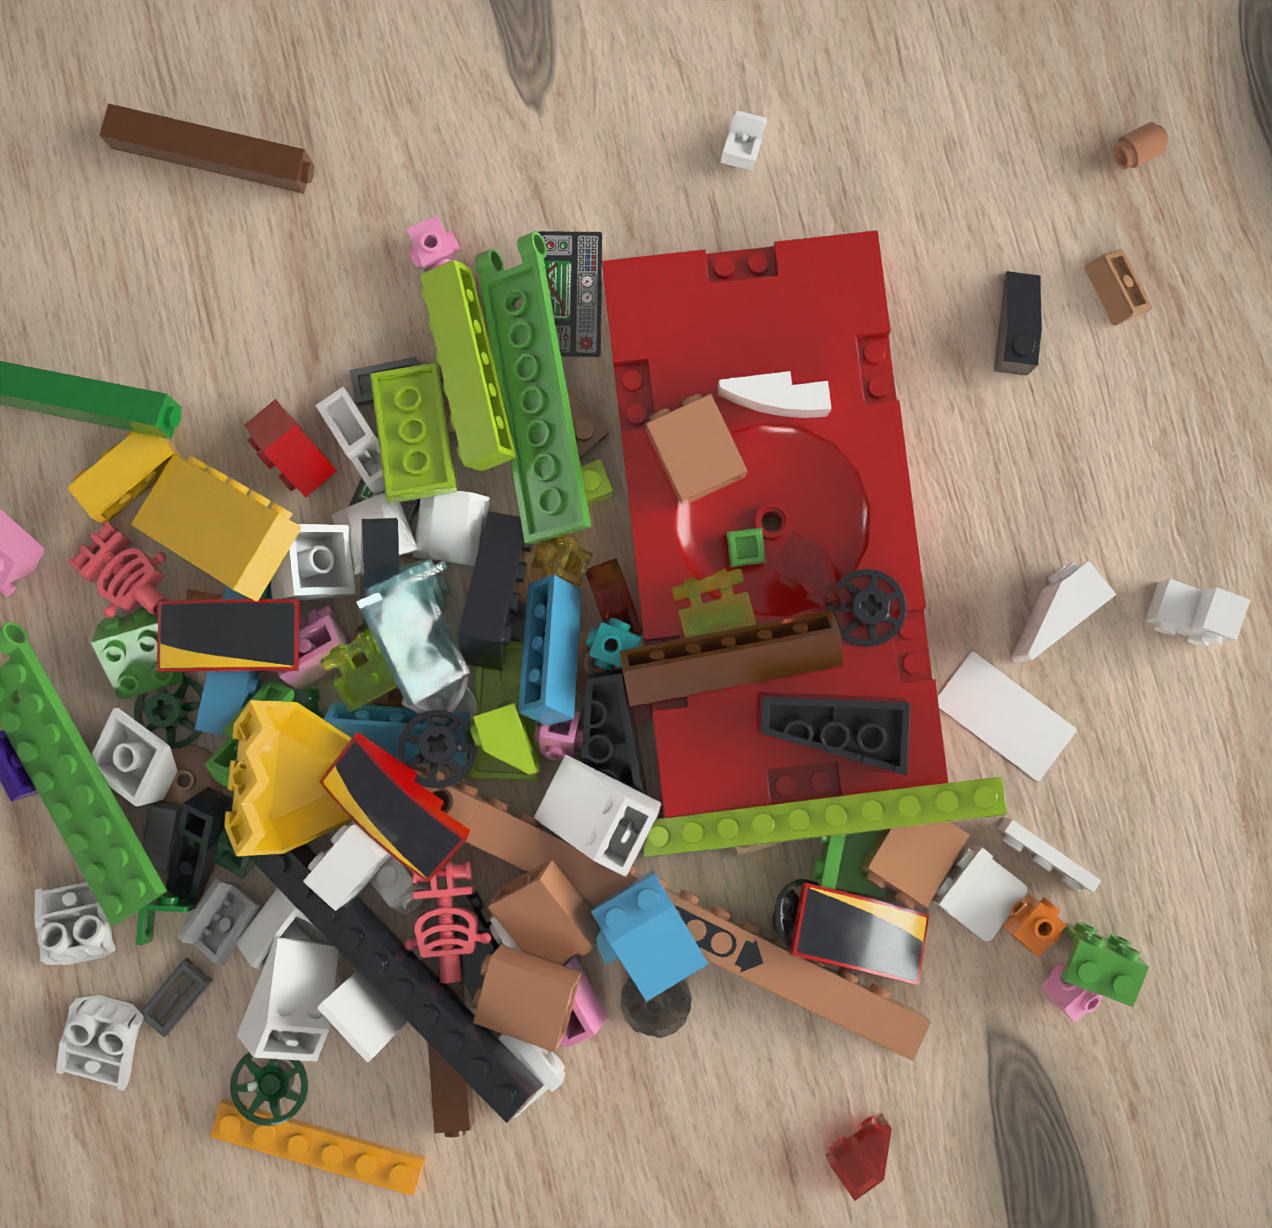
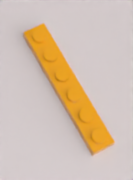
M223 1099L219 1104L210 1134L211 1138L414 1196L425 1160V1157L292 1118L278 1125L262 1126L247 1120L239 1113L233 1101ZM244 1105L249 1110L250 1106ZM257 1109L254 1112V1115L262 1118H274L272 1112Z

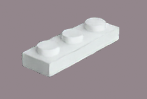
M1004 818L998 826L997 830L1005 835L1002 841L1019 852L1023 848L1034 855L1032 861L1048 872L1052 868L1064 875L1061 881L1073 890L1080 892L1083 888L1094 893L1101 882L1100 879L1014 820Z

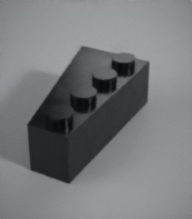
M490 511L487 513L458 631L461 664L502 671L507 645L510 646L513 634V625L511 624L513 614H517L520 604L519 583L525 582L528 563L524 562L525 553H531L533 544L524 542L521 519L518 516Z
M623 669L591 673L586 679L581 763L648 796L633 707L629 705Z
M759 692L758 729L762 734L806 747L809 746L833 755L843 756L907 776L911 703L904 698Z

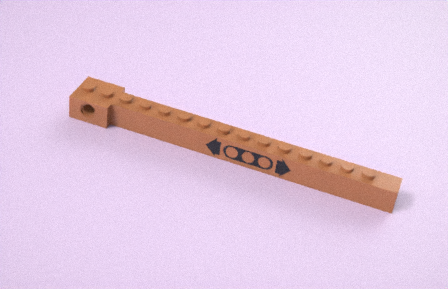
M430 765L427 768L420 767L414 769L418 772V776L429 780ZM439 769L435 781L448 780L445 778L447 773ZM460 780L458 784L456 783L444 788L422 786L434 795L439 790L444 791L448 795L449 806L447 808L441 807L440 810L470 829L466 842L527 872L553 860L582 899L592 904L598 903L642 876L635 872L637 867L633 864L625 877L593 861L553 831L540 826L541 823L534 819V815L524 811L521 816L508 810L510 804L494 796L487 800L484 796L477 794L478 788ZM658 877L706 960L909 1060H914L931 1024V1021L923 1013L890 998L892 992L872 982L871 986L868 987L858 982L860 976L845 968L840 967L837 972L818 961L789 955L790 951L781 942L779 936L772 940L762 935L764 929L747 920L742 925L730 919L732 913L714 904L709 909L699 904L700 897L684 889H681L680 893H676L667 888L669 882Z

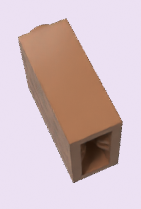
M701 394L693 395L682 402L683 407L672 412L668 408L658 411L650 416L651 421L646 423V432L681 506L745 478L748 472L712 394L702 397Z
M951 822L882 830L860 864L859 869L867 874L865 879L872 885L882 890L886 886L897 893L894 898L910 909H913L915 906L927 908L967 841L969 834Z
M553 860L500 886L487 906L522 952L559 965H563L573 955L578 953L585 955L596 946V938L601 931L589 906Z
M501 944L492 955L487 954L482 964L480 974L485 976L483 986L477 989L472 1002V1008L476 1009L473 1023L555 1052L564 1039L582 972Z

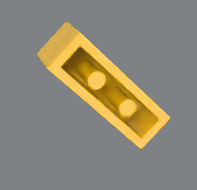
M129 431L127 437L117 446H112L101 454L100 460L91 468L80 471L75 476L74 482L67 489L92 519L104 524L105 521L110 522L157 482L173 454L182 459L184 458L167 438Z

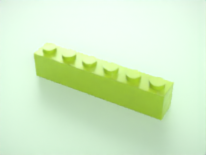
M453 259L420 275L423 286L421 293L429 312V328L435 338L437 347L436 359L442 369L444 378L443 390L450 404V421L456 431L459 444L457 447L458 456L463 466L482 472L515 459L516 453L473 271L471 268Z

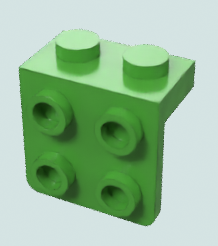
M144 607L138 608L132 614L120 618L114 615L111 618L103 619L97 625L91 640V644L116 695L121 699L150 692L162 686L166 687L180 683L184 677V672H157L158 615H152Z
M882 830L820 837V843H823L821 857H816L813 868V878L817 879L816 883H818V886L878 898L884 897L887 893V887L885 886L882 890L872 885L865 879L867 874L859 869L860 864Z
M1077 922L1074 926L1065 923L1067 926L1063 931L1074 945L1061 975L1063 981L1134 1007L1149 966L1140 957V952L1130 947L1131 942L1120 936L1110 934L1109 938L1096 934L1098 930L1088 924Z

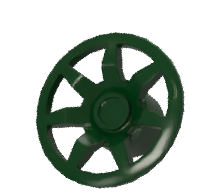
M186 676L183 677L181 681L183 683L174 694L168 693L167 689L162 686L157 688L158 693L151 696L147 702H144V699L148 692L138 695L134 706V720L143 727L145 726L142 721L141 711L144 708L145 717L150 723L146 727L147 730L152 732L159 727L166 729L168 742L165 743L171 749L187 746L202 734V731L194 730L195 724L186 717L187 712L199 709L200 702L185 703L183 698L190 685L198 693L201 700L203 688L196 681ZM178 725L193 732L185 740L175 742L176 727Z
M247 1053L237 1063L231 1076L230 1092L234 1106L247 1120L262 1126L278 1125L288 1121L296 1115L306 1100L308 1077L304 1065L300 1060H289L295 1066L292 1068L284 1061L269 1059V1062L262 1068L251 1060L253 1058L251 1053ZM246 1065L250 1073L255 1076L254 1081L238 1084L239 1073L243 1066ZM297 1073L301 1080L300 1094L291 1089L295 1081V1074ZM238 1092H256L257 1096L249 1110L242 1104ZM282 1097L297 1101L292 1110L281 1116L280 1099ZM264 1101H268L274 1118H262L254 1115V1112Z

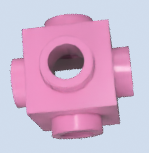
M439 216L407 228L414 245L408 248L416 268L423 266L425 272L450 260H457L454 252L460 250L452 230L445 232Z
M574 711V719L549 726L537 722L534 741H539L540 755H545L546 758L558 762L563 760L565 754L572 758L575 757L576 749L581 750L584 729L581 728V712Z
M1065 962L1056 966L1051 972L1050 977L1040 987L1049 999L1076 1023L1086 1013L1094 1011L1104 996L1064 982L1061 975L1066 965Z

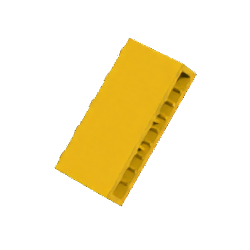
M173 454L130 525L226 586L258 602L302 527L289 520L293 513L273 502L272 506L268 508L271 501L251 490L247 496L249 488L232 478L226 484L228 476L212 467H209L207 472H205L208 465L189 455L188 459L184 460Z

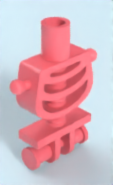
M105 521V525L97 534L94 532L90 534V537L94 540L89 547L82 543L79 546L81 551L73 559L70 558L68 562L79 571L78 573L90 582L94 583L98 579L96 586L98 593L112 602L104 610L106 617H113L118 606L131 613L139 604L152 615H158V601H168L155 589L164 578V574L157 565L165 562V553L158 552L152 559L138 548L126 549L132 541L120 533L111 523ZM99 547H101V549L95 554L94 552H95Z
M453 861L446 862V869H440L429 881L431 882V889H420L413 892V899L438 898L436 900L438 907L429 910L416 921L414 928L416 939L407 940L404 946L408 951L419 947L420 955L423 958L438 957L440 983L461 981L460 954L473 953L477 942L488 944L491 941L489 933L478 934V919L473 911L462 906L451 905L453 904L451 896L467 895L475 892L474 885L456 886L455 879L467 878V880H472L470 861L459 865H454ZM412 871L414 885H419L420 882H427ZM439 877L447 878V887L440 888ZM457 914L464 917L469 925L463 922H454V916L452 915ZM438 915V924L425 930L426 920ZM455 931H460L467 934L468 938L464 936H455ZM440 932L439 938L427 942V937L430 934Z

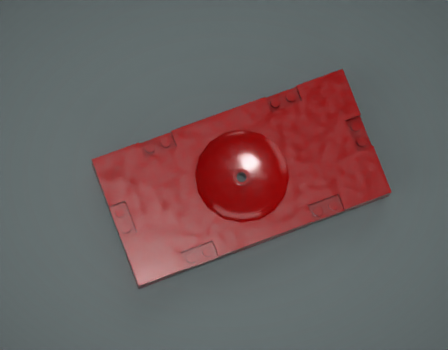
M878 230L775 241L774 245L770 247L707 254L705 249L602 261L645 646L828 611L829 598L835 585L844 576L857 570L871 569L887 574L900 586L906 600V615L903 625L898 633L887 642L877 646L865 647L852 644L841 637L843 666L796 674L791 677L759 681L755 684L728 687L719 691H707L682 698L676 697L652 702L664 818L949 783L936 679L932 678L924 615L926 601L900 400H897L889 342L891 328ZM790 371L792 385L828 381L831 411L827 417L811 418L785 417L758 412L719 396L717 390L718 382L722 379ZM701 394L702 397L712 394L748 472L745 478L681 506L646 432V423L650 422V416L658 411L668 408L672 412L683 407L682 402L693 395ZM765 516L775 517L779 522V529L773 532L765 530L761 519ZM762 528L766 563L730 567L726 532ZM859 576L850 581L862 591L868 588L872 576ZM878 578L877 589L883 591L886 595L894 593V590L887 582ZM846 585L838 592L835 604L851 603L853 596ZM895 598L889 602L890 609L888 614L897 619L899 615V601ZM835 610L837 621L845 630L853 616L851 612ZM884 621L876 623L877 638L886 635L894 625ZM861 623L850 633L851 636L857 639L871 640L866 625ZM759 692L904 698L911 703L907 776L843 756L833 755L809 746L806 747L762 734L758 729Z

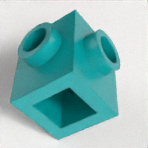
M611 617L609 623L602 621L599 628L596 626L592 627L586 646L591 647L589 656L595 658V665L614 671L615 666L622 668L619 651L638 647L642 636L629 631L630 624ZM610 638L615 639L618 642V649H609L607 647V640Z

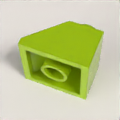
M513 703L473 716L475 725L470 726V730L476 746H482L484 752L529 775L541 771L524 715L518 713L519 704Z

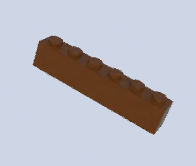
M832 610L619 651L630 706L650 704L655 701L676 697L682 698L707 691H719L728 687L755 684L759 681L791 677L796 674L843 666L841 633Z

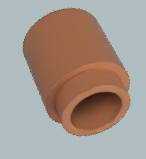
M1149 122L1122 136L1119 142L1113 146V154L1117 163L1123 169L1129 167L1136 168L1163 154L1168 143L1167 132L1161 125Z

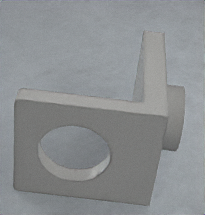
M466 676L462 678L449 699L411 680L401 704L415 711L418 715L432 710H445L453 713L464 696L469 678ZM433 717L432 720L444 726L448 718Z

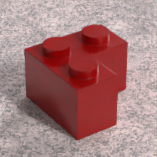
M276 399L244 425L251 435L247 441L257 451V456L269 469L276 466L282 472L278 477L291 492L297 488L306 498L337 472L324 453L305 434L296 420Z

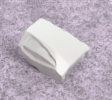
M458 490L455 493L421 498L415 542L419 551L413 553V558L427 559L431 557L432 560L475 566L491 499L487 496Z
M385 492L331 515L334 525L349 526L354 577L361 575V519L397 518L399 557L409 555V552L413 554L419 551L401 502L388 504Z
M87 882L51 890L35 889L34 923L38 935L41 962L46 965H72L104 958L116 950L112 940L111 925Z
M96 995L76 998L69 1007L67 1022L59 1043L56 1073L63 1074L67 1072L117 1086L118 1090L124 1091L131 1075L135 1043L144 1016L133 1004L109 997Z

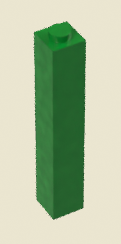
M0 361V405L172 439L175 428L180 424L182 407L166 393Z

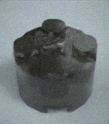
M628 973L622 984L620 1006L625 1021L634 1031L641 1032L647 1036H656V1038H663L677 1032L686 1023L691 1010L692 995L687 978L663 991L662 1003L657 1004L655 1000L646 1002Z

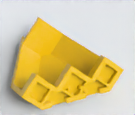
M250 700L235 721L232 739H239L237 760H230L228 790L234 791L233 807L231 812H226L224 825L236 856L284 854L352 822L353 820L341 809L319 782L323 774L352 738L297 702Z

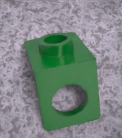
M159 896L157 901H152L138 911L136 945H145L152 942L155 911L188 912L196 909V904L179 902V896Z

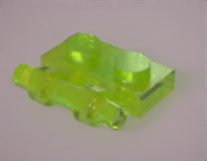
M726 569L715 571L714 576L695 580V577L684 580V584L671 587L675 601L687 597L690 600L691 607L678 610L685 638L756 625L748 592L733 595L731 585L744 582L741 569L729 572ZM717 589L720 590L721 599L702 604L700 594Z
M382 626L372 631L367 629L359 633L356 640L345 646L340 644L334 647L329 655L321 659V664L326 671L338 667L342 675L336 678L332 685L349 712L402 685L412 677L395 647L383 653L379 649L378 643L388 638L387 632ZM364 652L368 661L355 667L351 658Z

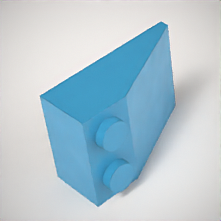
M654 870L649 871L591 906V913L646 1002L709 964Z

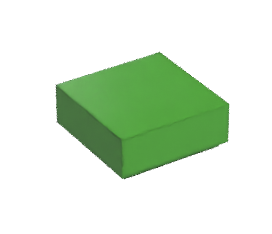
M762 528L726 532L730 567L766 563Z

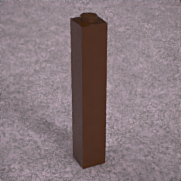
M109 103L100 131V137L111 149L304 194L307 183L310 184L314 176V164L305 149Z
M426 912L421 913V914L418 916V919H419L423 914H425ZM438 915L426 920L425 930L438 924ZM452 915L454 916V922H458V915ZM440 932L430 934L427 937V942L439 938ZM421 957V961L440 979L438 957ZM463 980L454 983H444L465 1005ZM428 1043L434 1133H444L445 1137L449 1138L463 1136L466 1134V1131L471 1130L474 1123L472 1087Z

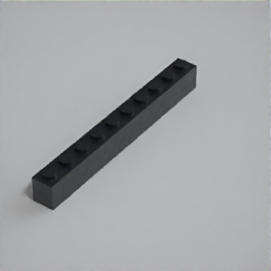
M306 844L284 854L263 855L256 866L506 1123L527 1105L542 1088L543 1084L488 1028L473 1023L475 1015L444 983H440V979L412 951L405 949L404 943L358 896H355L335 911L303 882L311 873V870L307 867L317 856Z

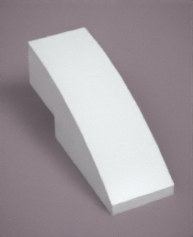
M790 371L722 379L718 382L717 390L719 396L758 412L785 417L811 418L827 417L831 411L828 381L792 385Z
M343 386L315 406L345 454L353 462L366 485L375 495L385 492L378 435Z

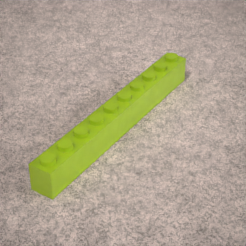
M1000 776L655 819L643 843L644 857H659L1008 815L1003 778Z

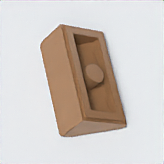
M1122 249L1103 254L1086 265L1085 271L1113 325L1121 324L1152 309V305Z

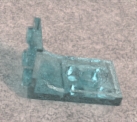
M430 559L409 568L388 580L366 589L369 596L357 601L407 705L415 704L470 674L434 596V577L436 573L448 568L445 561L434 565Z

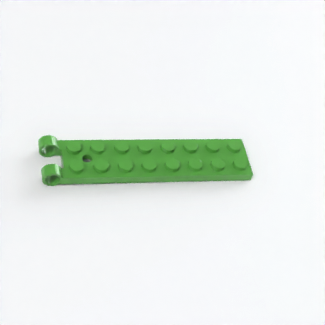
M537 231L518 238L517 245L522 259V264L504 271L503 260L500 254L493 248L475 256V266L479 274L493 360L516 453V458L511 460L524 542L527 544H535L591 527L543 259L547 255V249L542 236ZM522 298V305L516 310L515 303L518 299Z
M7 622L0 627V652L10 657L0 667V725L110 925L113 927L131 917L167 890L29 644L26 631L17 623Z

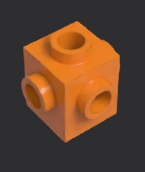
M1028 894L1025 899H1020L1013 905L1010 911L1011 915L1002 927L1039 958L1048 947L1057 943L1061 937V931L1067 925L1057 917L1060 910L1049 900L1043 897L1038 901Z

